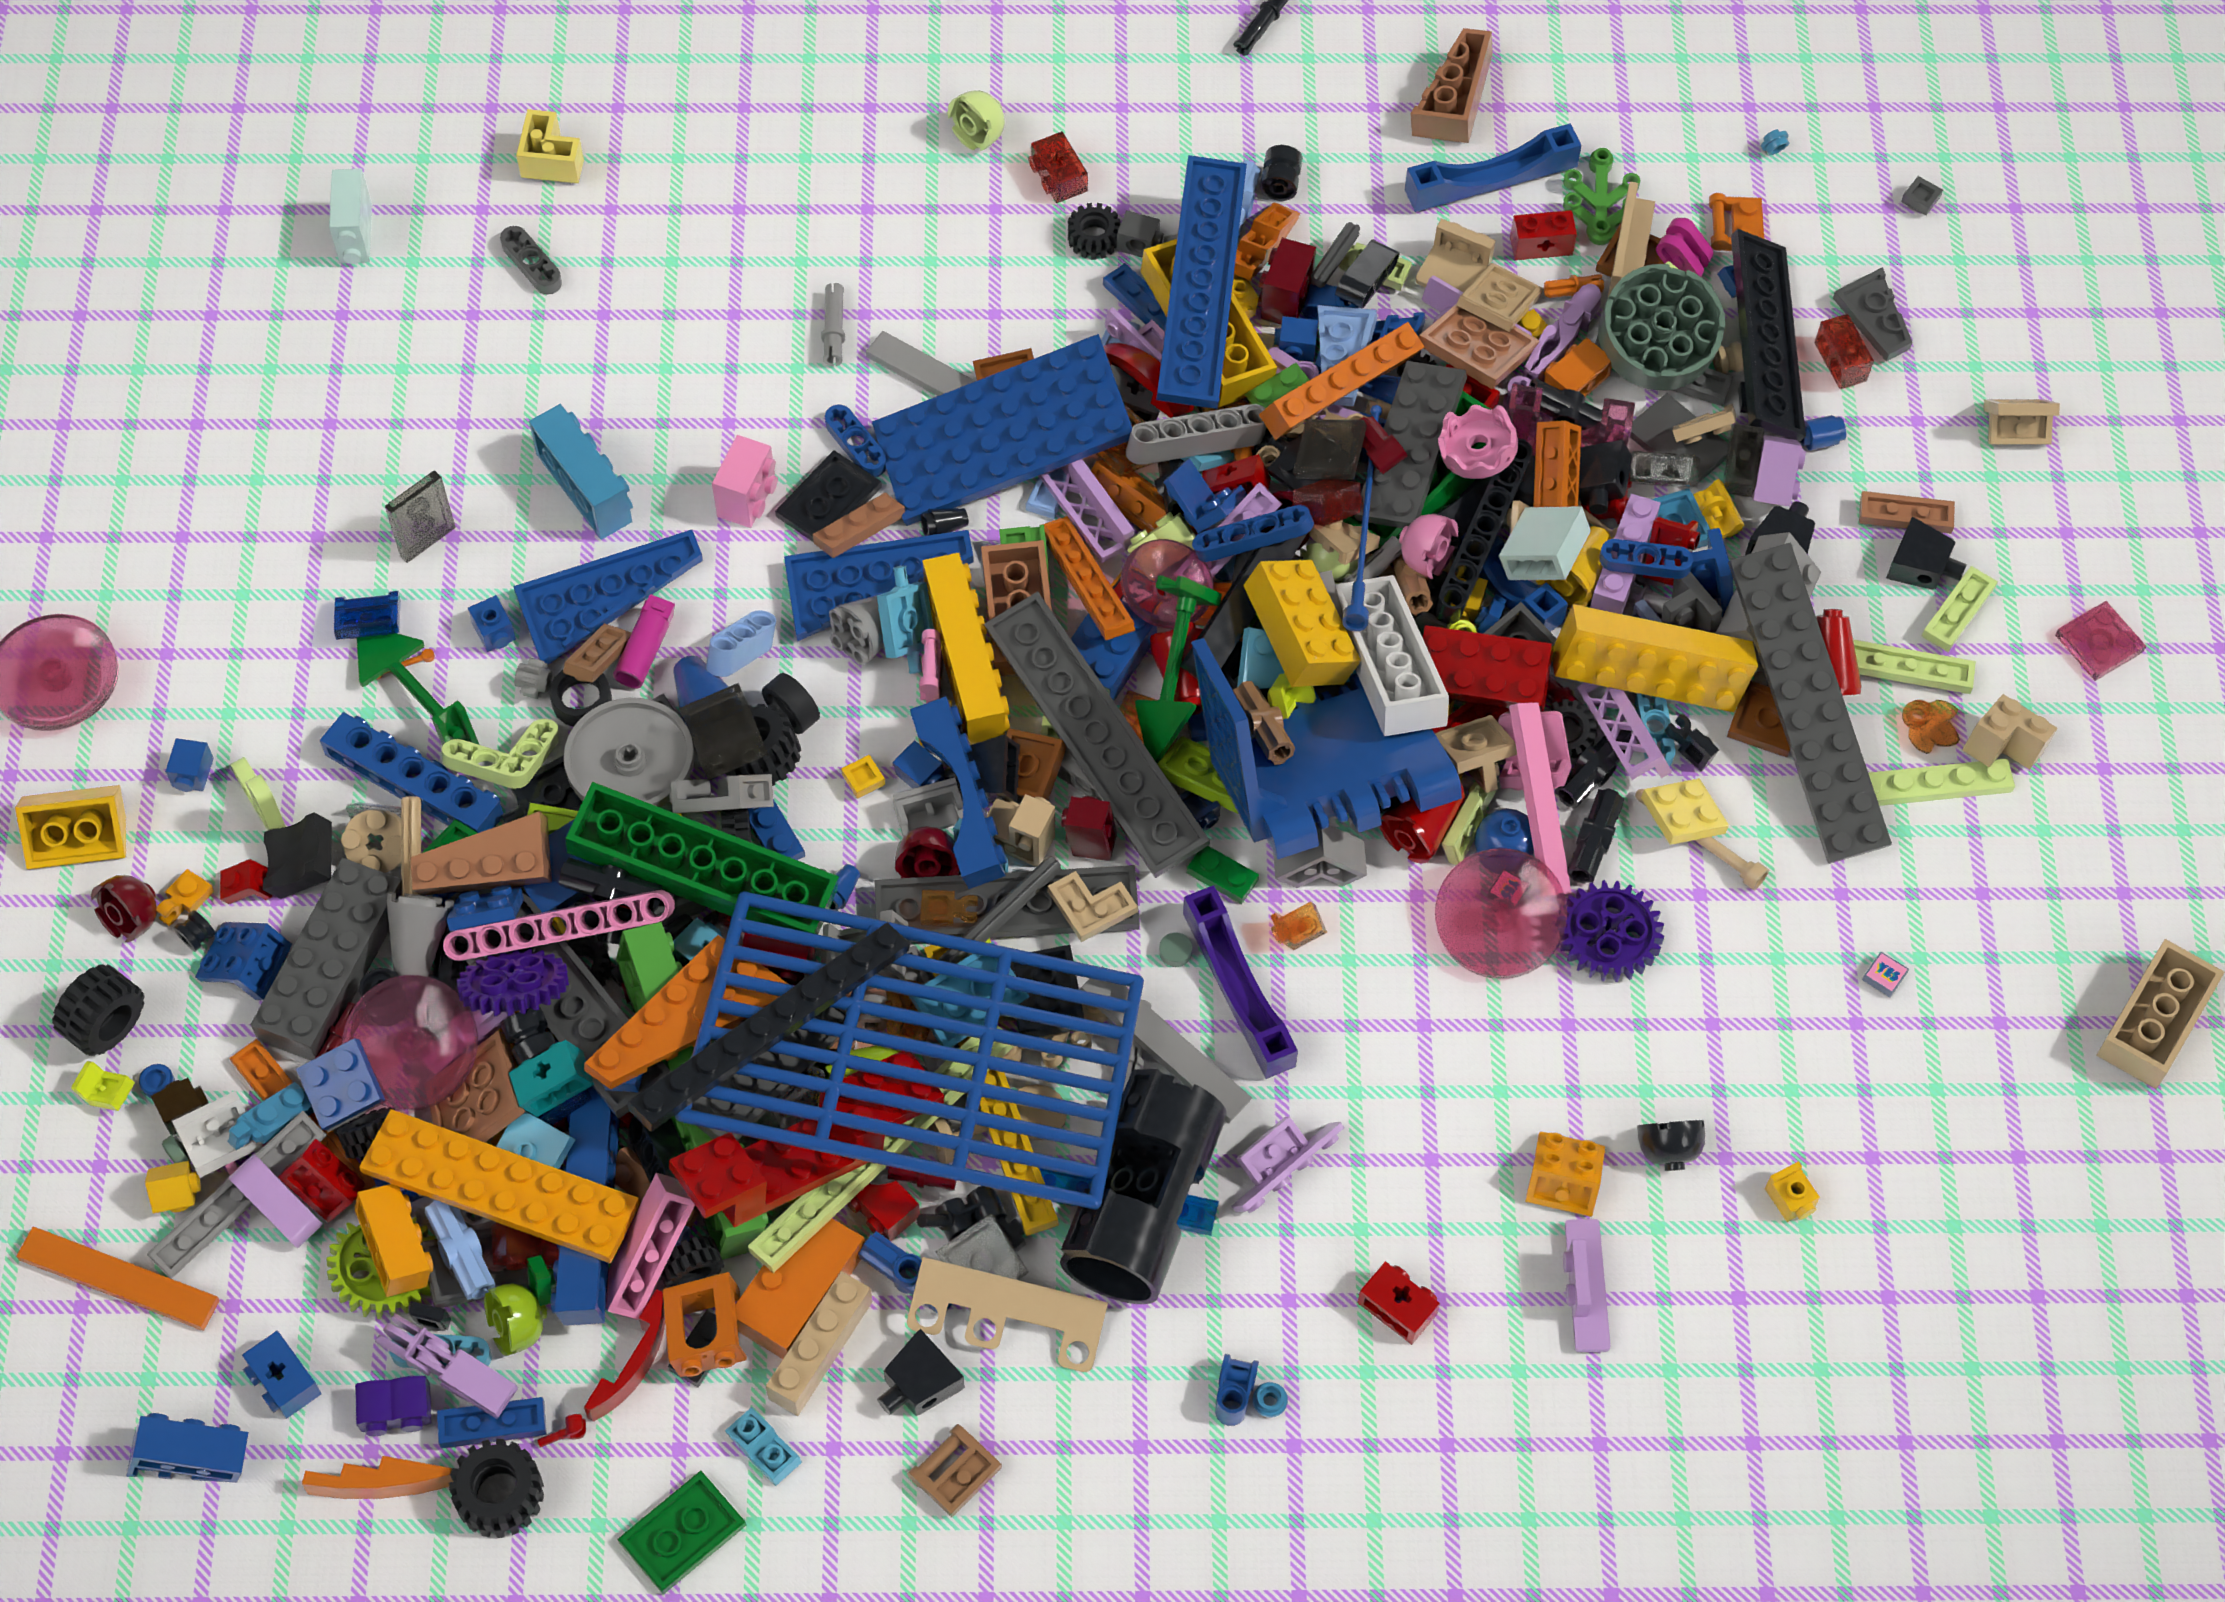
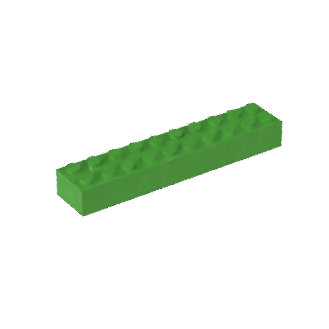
M662 922L622 932L616 961L634 1014L683 969L680 962H675L672 954L674 952L673 938L670 932L665 933ZM690 1046L678 1052V1056L669 1061L665 1059L662 1061L672 1072L692 1057L694 1047ZM675 1116L671 1118L686 1151L713 1140L696 1125L679 1122ZM723 1211L707 1218L703 1217L708 1235L714 1239L723 1260L750 1253L748 1245L768 1225L767 1212L735 1228Z

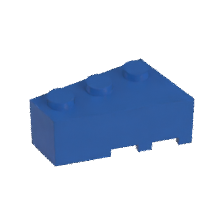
M159 1413L140 1416L133 1437L126 1476L137 1477L138 1470L159 1471L158 1477L162 1479H171V1473L191 1475V1479L197 1481L237 1483L242 1473L249 1432L240 1431V1427L232 1424H221L219 1427L206 1426L205 1422L198 1419H184L183 1422L169 1420L167 1415Z

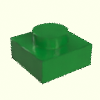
M541 1255L527 1258L528 1283L531 1291L536 1296L540 1306L551 1304V1289L556 1288L553 1269L546 1267Z

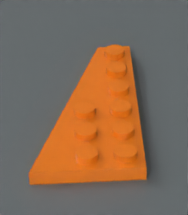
M717 935L584 1063V1071L609 1089H613L647 1072L648 1067L664 1059L669 1061L677 1057L678 1052L690 1046L695 1047L725 939ZM734 959L730 972L788 984L761 964ZM726 985L723 999L764 1008L780 996ZM719 1012L715 1026L733 1029L740 1024V1021L746 1018Z

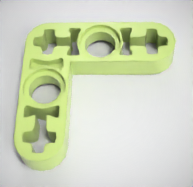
M550 719L534 721L509 754L461 739L450 740L442 746L443 765L450 770L508 788L524 787L530 782L558 744V725ZM525 751L537 752V754L533 756H526L522 753ZM484 761L494 763L491 766L478 765L480 762Z
M245 757L231 763L230 767L266 829L286 827L276 801L262 775H255Z

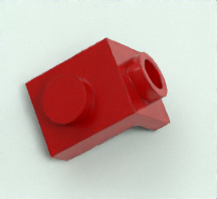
M248 859L221 870L220 900L231 904L253 894L265 900L272 898V894L263 890V879L266 876L268 867Z

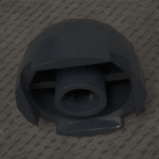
M1704 1120L1637 1125L1641 1151L1652 1163L1664 1165L1665 1171L1685 1170V1163L1696 1160L1702 1153L1705 1145Z

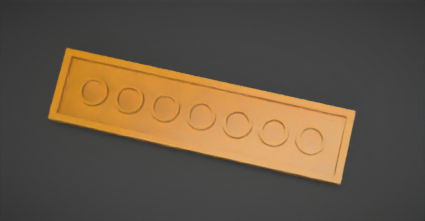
M390 1109L359 1166L363 1174L610 1264L641 1204L638 1197Z

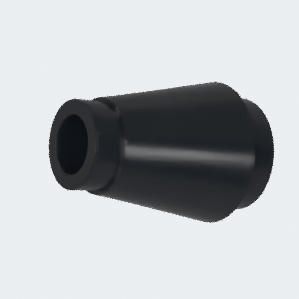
M965 508L928 509V512L921 514V527L925 536L953 532L969 524Z

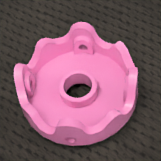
M1472 405L1468 412L1462 416H1456L1453 412H1448L1443 419V427L1438 443L1443 462L1454 474L1464 478L1483 479L1502 472L1514 460L1518 450L1516 428L1511 423L1508 413L1503 406L1496 405L1494 409L1490 410L1480 405ZM1477 442H1484L1487 444L1484 448L1481 449L1471 448L1472 445Z

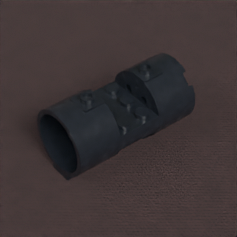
M1132 1069L1122 1094L1102 1204L1100 1208L1095 1210L1078 1206L1061 1248L1063 1255L1060 1265L1068 1276L1093 1292L1131 1304H1150L1158 1299L1182 1235L1180 1228L1176 1224L1182 1213L1190 1186L1192 1184H1199L1205 1176L1227 1114L1224 1105L1207 1090L1196 1084L1190 1089L1185 1085L1173 1083L1175 1076L1163 1074L1159 1069ZM1085 1189L1083 1193L1089 1194L1090 1189Z

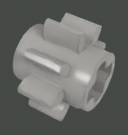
M529 658L528 665L519 664L514 684L517 687H521L520 693L523 696L538 699L539 692L548 693L552 683L553 672L546 669L547 663H544L543 660Z

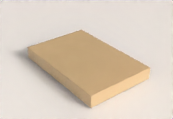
M1491 263L1462 293L1456 305L1510 332L1538 301L1544 289Z

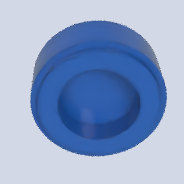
M153 1064L146 1067L139 1077L140 1088L149 1098H151V1095L163 1090L169 1083L175 1081L171 1070L163 1064Z

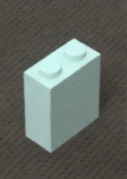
M362 168L332 170L329 229L339 262L349 264L370 262L372 203Z
M1525 507L1499 555L1508 580H1565L1591 532L1583 507Z

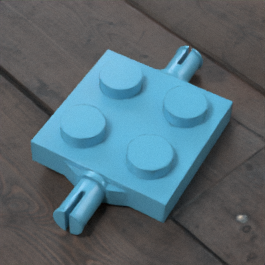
M906 566L893 567L896 586L889 592L877 595L886 658H897L907 655L909 673H920L922 668L919 653L924 650V645L921 642L922 632L926 629H934L927 582L908 584Z

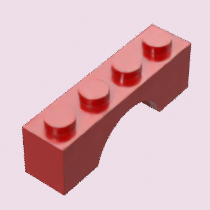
M897 1180L878 1185L869 1183L847 1203V1206L854 1213L860 1211L868 1219L866 1224L873 1233L877 1231L889 1241L895 1239L915 1222L920 1215L919 1203Z

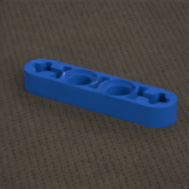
M1296 505L1204 531L1193 539L1192 546L1200 561L1211 562L1303 536L1311 531L1314 521L1306 506ZM1268 526H1275L1274 529H1272L1271 531L1267 533H1261V531ZM1245 534L1242 539L1234 542L1231 541L1235 536Z

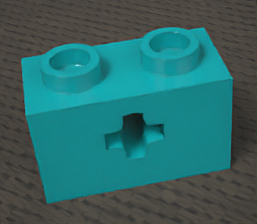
M564 1040L551 1045L547 1051L535 1058L525 1060L519 1067L510 1071L509 1075L519 1107L538 1117L594 1085L592 1076L584 1071L586 1058L583 1050Z

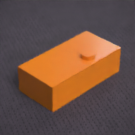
M832 1218L774 1273L763 1265L735 1304L738 1332L784 1359L840 1272L842 1271L850 1276L861 1261L858 1253L865 1243L864 1237Z

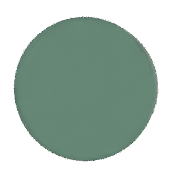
M1178 932L1169 933L1164 936L1159 946L1161 960L1172 967L1185 965L1192 956V943L1190 939Z
M174 1134L162 1141L164 1150L174 1163L184 1161L191 1163L184 1146Z

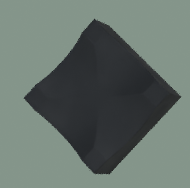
M313 812L294 825L270 829L264 832V844L268 856V869L263 879L264 891L282 899L331 879L332 822Z

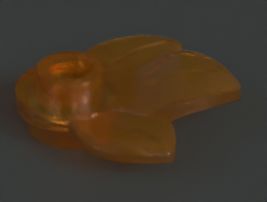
M1914 700L1906 704L1902 711V719L1909 727L1908 737L1910 742L1916 749L1925 754L1931 753L1934 744L1941 747L1958 744L1960 741L1959 735L1950 722L1957 714L1958 708L1943 700H1935L1930 703L1924 700ZM1914 714L1920 715V716L1922 717V719H1918V718L1914 717L1913 715H1914Z

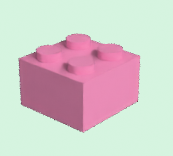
M740 435L736 436L712 482L717 517L749 528L752 527L756 518H761L765 509V500L768 494L774 493L778 482V477L775 476L774 471L776 461L773 459L770 445Z

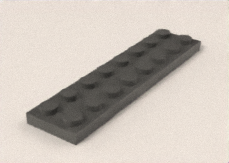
M1135 865L1061 869L1052 880L990 938L1075 933L1048 893V885L1075 871L1092 896L1122 882L1138 906ZM1032 871L1006 872V876L971 889H968L961 875L874 880L876 919L880 920L881 911L892 909L906 920L910 927L962 937ZM1139 910L1138 913L1104 931L1139 930Z

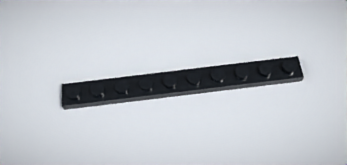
M888 922L628 1101V1110L652 1132L909 951L910 942Z

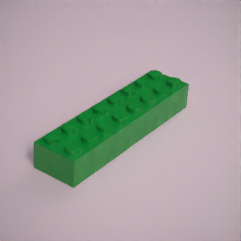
M595 782L591 783L566 836L568 854L599 866L606 864L619 867L627 871L632 877L662 885L664 891L729 916L733 915L738 895L741 892H749L830 909L838 890L839 876ZM749 906L746 915L747 920L813 934H819L824 923Z

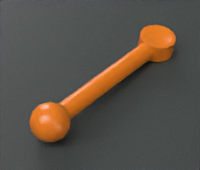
M425 649L422 651V655L404 660L401 663L406 667L421 661L432 662L435 659L434 651L432 649Z

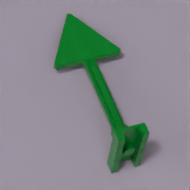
M1158 575L1156 588L1178 597L1175 608L1177 617L1160 699L1157 701H1135L1144 746L1157 764L1164 757L1196 709V704L1173 701L1190 617L1194 615L1196 605L1220 606L1222 597L1221 593L1183 576H1177L1176 581L1165 576Z
M361 624L356 626L359 682L362 687L390 671L432 716L431 719L442 746L453 739H461L479 745L465 707L457 700L443 709L401 663L424 648L423 640Z

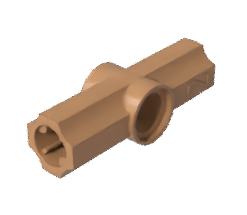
M1401 554L1392 564L1396 581L1410 612L1415 615L1421 612H1428L1433 604L1427 585L1429 578L1411 569L1404 562Z
M1252 681L1242 682L1240 686L1233 689V692L1248 718L1251 739H1256L1267 759L1271 760L1274 765L1285 763L1288 758L1293 756L1295 746L1283 728L1284 721L1281 710L1277 706L1270 707L1259 687L1255 686Z

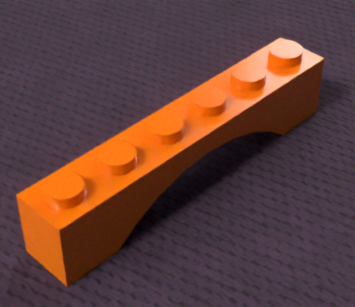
M1409 322L1277 399L1263 410L1259 416L1273 438L1277 440L1351 392L1407 362L1425 346Z

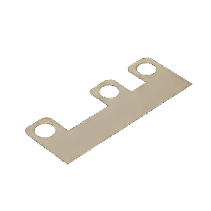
M923 1257L907 1318V1325L911 1330L918 1331L922 1329L926 1334L937 1335L942 1330L948 1303L971 1308L965 1340L971 1345L987 1349H995L1000 1345L1006 1317L1064 1331L1058 1355L1059 1364L1064 1368L1088 1372L1094 1364L1108 1302ZM924 1304L934 1306L938 1312L936 1323L930 1327L921 1326L916 1320V1311ZM980 1319H990L996 1326V1333L989 1341H981L974 1335V1325ZM1075 1341L1083 1342L1089 1350L1087 1360L1081 1364H1074L1067 1358V1348Z

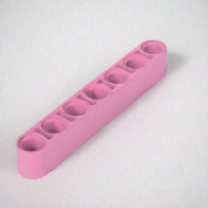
M656 890L517 917L512 920L451 932L445 937L443 949L449 958L461 961L658 923L673 913L675 902L668 892ZM652 898H659L663 901L665 910L662 915H656L651 911L650 901ZM620 904L630 907L632 917L629 921H623L618 917L617 909ZM588 910L598 914L599 924L596 928L588 926L585 922V914ZM555 917H561L566 922L567 929L564 934H559L553 929L552 921ZM523 923L530 924L534 930V936L531 940L524 939L520 934V926ZM490 929L500 933L501 943L499 946H493L489 943L487 934ZM457 936H463L467 939L469 948L466 953H462L456 948L455 940Z

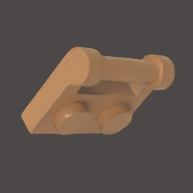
M956 1424L949 1431L951 1435L919 1467L914 1466L907 1473L910 1480L927 1493L951 1517L1002 1468V1464L959 1424ZM960 1445L965 1447L967 1450L935 1482L929 1478Z

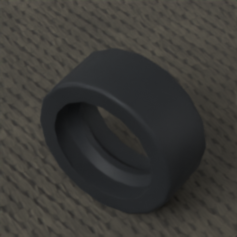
M561 670L554 677L550 685V700L557 718L564 724L572 727L595 707L612 701L610 685L604 673L591 683L579 681L575 677L563 673V670ZM576 684H591L599 690V699L593 705L584 709L567 707L562 701L563 693L569 687Z
M780 673L762 688V696L767 706L773 705L776 706L777 710L781 709L786 717H788L796 734L804 733L820 719V712L815 701L807 690L792 676Z

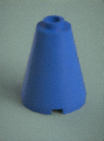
M686 656L675 664L673 674L681 718L687 725L693 740H697L696 737L705 738L706 742L713 741V737L717 736L715 733L717 727L722 726V721L726 717L730 718L733 715L732 712L743 710V702L719 676L712 675L707 671L706 663L700 657Z

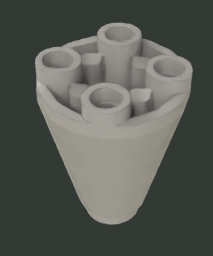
M877 595L840 604L830 610L829 617L833 632L830 640L836 650H843L857 664L864 665L872 660L884 647Z

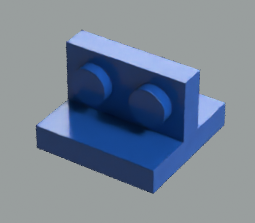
M1720 528L1707 530V550L1691 552L1693 563L1690 572L1711 597L1717 599L1718 605L1722 608L1721 617H1723L1733 596V577Z

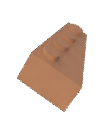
M1463 28L1448 52L1445 63L1442 67L1439 66L1432 84L1423 92L1419 105L1415 106L1410 113L1412 136L1469 143L1493 55L1492 31Z
M539 811L410 857L412 890L420 895L492 889L501 885L521 886L552 882L548 818Z

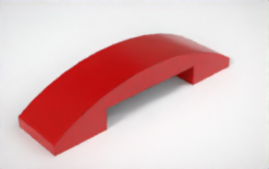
M1110 343L1103 346L1110 366L1120 367L1153 393L1151 404L1168 417H1178L1193 411V405L1156 400L1161 366L1157 359L1143 350L1128 344Z
M655 1290L639 1316L640 1325L645 1334L615 1383L601 1378L585 1404L584 1410L588 1419L596 1421L614 1410L637 1388L649 1371L660 1348L665 1329L662 1291Z

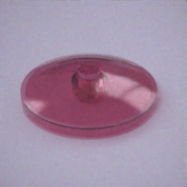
M52 614L37 617L14 628L0 641V711L8 719L20 726L41 731L68 728L90 718L108 701L118 680V657L109 637L93 622L68 614Z
M1489 849L1465 858L1449 872L1437 895L1435 921L1444 948L1458 964L1468 971L1483 977L1508 979L1536 970L1555 953L1566 930L1567 904L1564 891L1557 877L1539 859L1514 849Z
M403 975L390 978L366 992L352 1009L344 1028L342 1044L354 1038L360 1039L385 1097V1101L379 1104L402 1111L429 1108L441 1103L454 1094L468 1077L474 1065L478 1048L477 1026L470 1008L463 1006V1001L459 1000V994L441 981L421 975Z

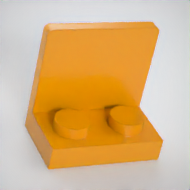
M1539 1132L1525 1202L1592 1217L1601 1184L1605 1146L1590 1140L1582 1141L1564 1137L1558 1133Z

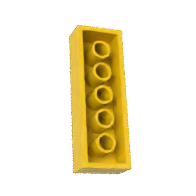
M1177 239L1144 249L1140 271L1166 317ZM1233 291L1231 293L1218 407L1246 398V393L1275 376L1277 371L1275 362Z
M959 552L922 560L924 582H927L933 626L935 630L941 633L942 658L955 705H957L963 720V724H961L963 733H966L970 745L1005 735V731H1008L1010 728L1007 716L1010 714L1006 696H1001V678L999 670L993 667L994 654L991 643H986L985 634H987L984 626L985 621L983 616L978 614L979 602L976 590H971L970 582H972L969 565L968 563L962 564Z
M1574 604L1553 646L1554 653L1552 659L1555 677L1729 712H1735L1758 668L1753 641Z

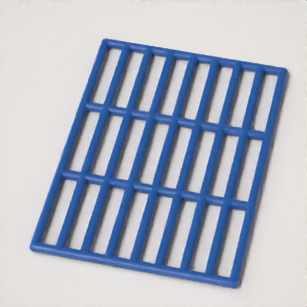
M741 892L736 901L692 1057L708 1047L711 1040H718L731 1031V1029L715 1026L719 1012L750 1018L763 1009V1007L723 999L726 985L775 996H781L794 987V985L730 972L734 959L810 975L826 965L738 946L742 932L843 953L856 944L851 941L747 920L746 915L749 906L867 931L866 936L887 922L764 895ZM888 922L906 940L998 959L996 972L907 953L891 963L992 985L990 998L874 975L854 989L850 997L844 996L830 1006L847 1011L843 1024L813 1018L799 1028L801 1030L839 1037L836 1052L783 1040L767 1050L768 1052L833 1065L829 1079L753 1063L747 1064L734 1073L823 1092L825 1097L822 1108L718 1085L702 1096L818 1121L815 1136L691 1110L692 1104L675 1115L677 1121L1095 1210L1100 1208L1102 1204L1144 979L1136 974ZM1011 962L1128 986L1127 1000L1011 976L1009 975ZM871 987L986 1012L984 1025L865 1001L866 988ZM1005 989L1124 1013L1122 1027L1003 1002ZM860 1014L978 1038L980 1039L978 1051L976 1053L858 1028ZM999 1015L1119 1040L1117 1053L997 1029ZM857 1041L974 1066L972 1078L967 1080L850 1055L852 1043ZM993 1042L1114 1067L1112 1079L1108 1081L991 1056ZM848 1068L966 1093L968 1096L965 1108L843 1083L845 1071ZM987 1069L1108 1094L1106 1109L986 1084ZM842 1096L960 1121L959 1136L836 1111L838 1098ZM981 1097L1103 1122L1101 1136L1098 1137L980 1112L978 1110ZM834 1124L955 1150L952 1165L828 1138L831 1126ZM975 1125L1097 1150L1095 1165L973 1140ZM971 1153L1092 1179L1090 1192L1086 1194L966 1168L968 1155Z

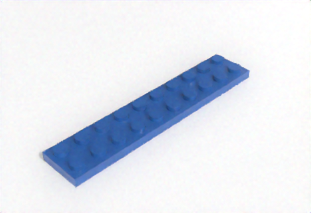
M1188 155L1156 397L1158 401L1213 409L1218 407L1247 168L1246 163Z

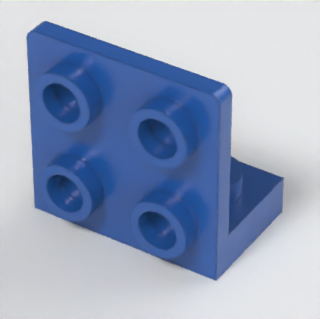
M1190 459L1184 461L1164 480L1169 496L1177 501L1184 512L1186 521L1198 533L1227 517L1247 496L1241 485L1233 490L1226 487L1214 495Z
M224 922L216 931L215 939L202 959L195 978L201 982L234 983L253 999L264 1000L292 943L267 923Z

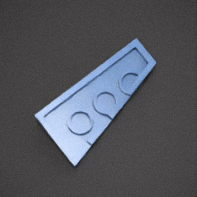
M1318 305L1321 373L1371 344L1377 321V311L1373 309ZM1358 389L1332 405L1354 406Z

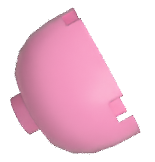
M1429 514L1421 515L1411 522L1409 526H1405L1399 538V542L1402 544L1401 552L1404 562L1411 569L1429 579H1434L1432 574L1439 576L1448 565L1455 549L1454 546L1450 545L1452 536L1458 537V525L1455 520L1442 515Z

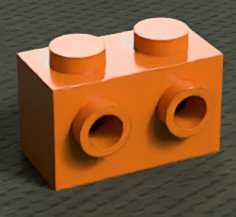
M1586 338L1579 345L1573 344L1560 361H1553L1546 368L1544 382L1559 390L1570 389L1578 391L1586 397L1610 376L1612 369L1611 361L1600 347Z

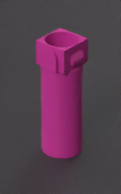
M652 594L649 595L648 600L644 602L640 616L613 672V677L616 681L626 687L641 688L674 615L675 603Z

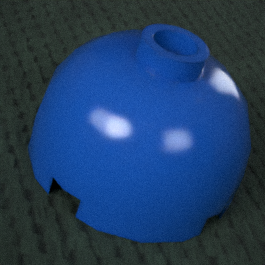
M1505 808L1493 811L1484 817L1476 830L1474 845L1477 859L1485 868L1497 874H1500L1503 868L1510 872L1515 871L1516 874L1530 867L1535 860L1528 815L1516 809Z

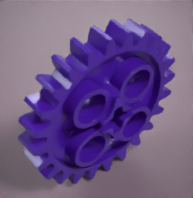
M1602 880L1600 889H1597L1591 882L1587 892L1578 888L1576 898L1569 896L1566 903L1567 906H1562L1560 915L1562 917H1559L1557 927L1560 928L1557 939L1564 941L1561 943L1560 950L1570 951L1567 957L1568 962L1579 961L1577 971L1585 967L1589 968V978L1594 976L1596 972H1599L1601 974V981L1604 982L1607 975L1612 974L1615 982H1618L1620 975L1624 973L1631 980L1634 970L1642 975L1646 967L1645 964L1652 966L1655 960L1654 956H1659L1661 950L1659 945H1662L1664 935L1661 934L1664 923L1657 922L1661 912L1650 911L1654 901L1643 902V891L1636 895L1631 894V884L1625 890H1621L1619 881L1615 882L1613 888H1609L1607 882ZM1613 907L1620 913H1611L1606 908ZM1629 916H1632V917H1633V918H1629V919H1627V920L1624 921V919L1627 918V917H1629ZM1588 924L1591 925L1594 929L1586 930L1583 927H1581V925ZM1627 932H1635V933H1637L1640 937H1639V938L1630 937V936L1627 934ZM1597 941V943H1595L1592 946L1587 945ZM1608 948L1612 950L1614 954H1605L1601 951V949Z
M528 949L524 953L514 950L512 954L508 955L506 952L500 953L499 957L487 955V961L476 960V966H466L467 972H460V979H457L459 1000L463 1001V1006H470L472 1012L481 1009V1015L493 1011L494 1016H498L502 1012H507V1015L511 1016L514 1011L518 1010L520 1013L526 1014V1009L528 1008L539 1010V1004L551 1005L550 999H560V993L566 992V986L569 985L566 963L562 962V958L555 959V954L553 953L545 956L543 950L532 954V949Z

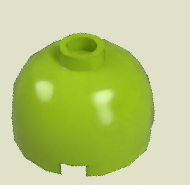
M506 1284L489 1289V1292L485 1293L484 1308L488 1326H495L497 1333L500 1335V1338H493L499 1351L503 1355L509 1356L533 1346L539 1340L542 1333L543 1319L547 1318L546 1306H540L534 1293L523 1285Z

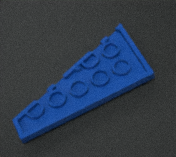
M691 529L513 586L539 660H543L544 663L549 665L592 636L604 623H611L647 599L650 594L653 595L702 562L703 557Z
M969 530L858 545L835 558H832L824 551L784 556L797 642L831 627L829 612L840 604L891 591L896 586L893 567L906 566L908 584L924 582L922 560L959 552L962 564L968 563L969 565L973 563Z

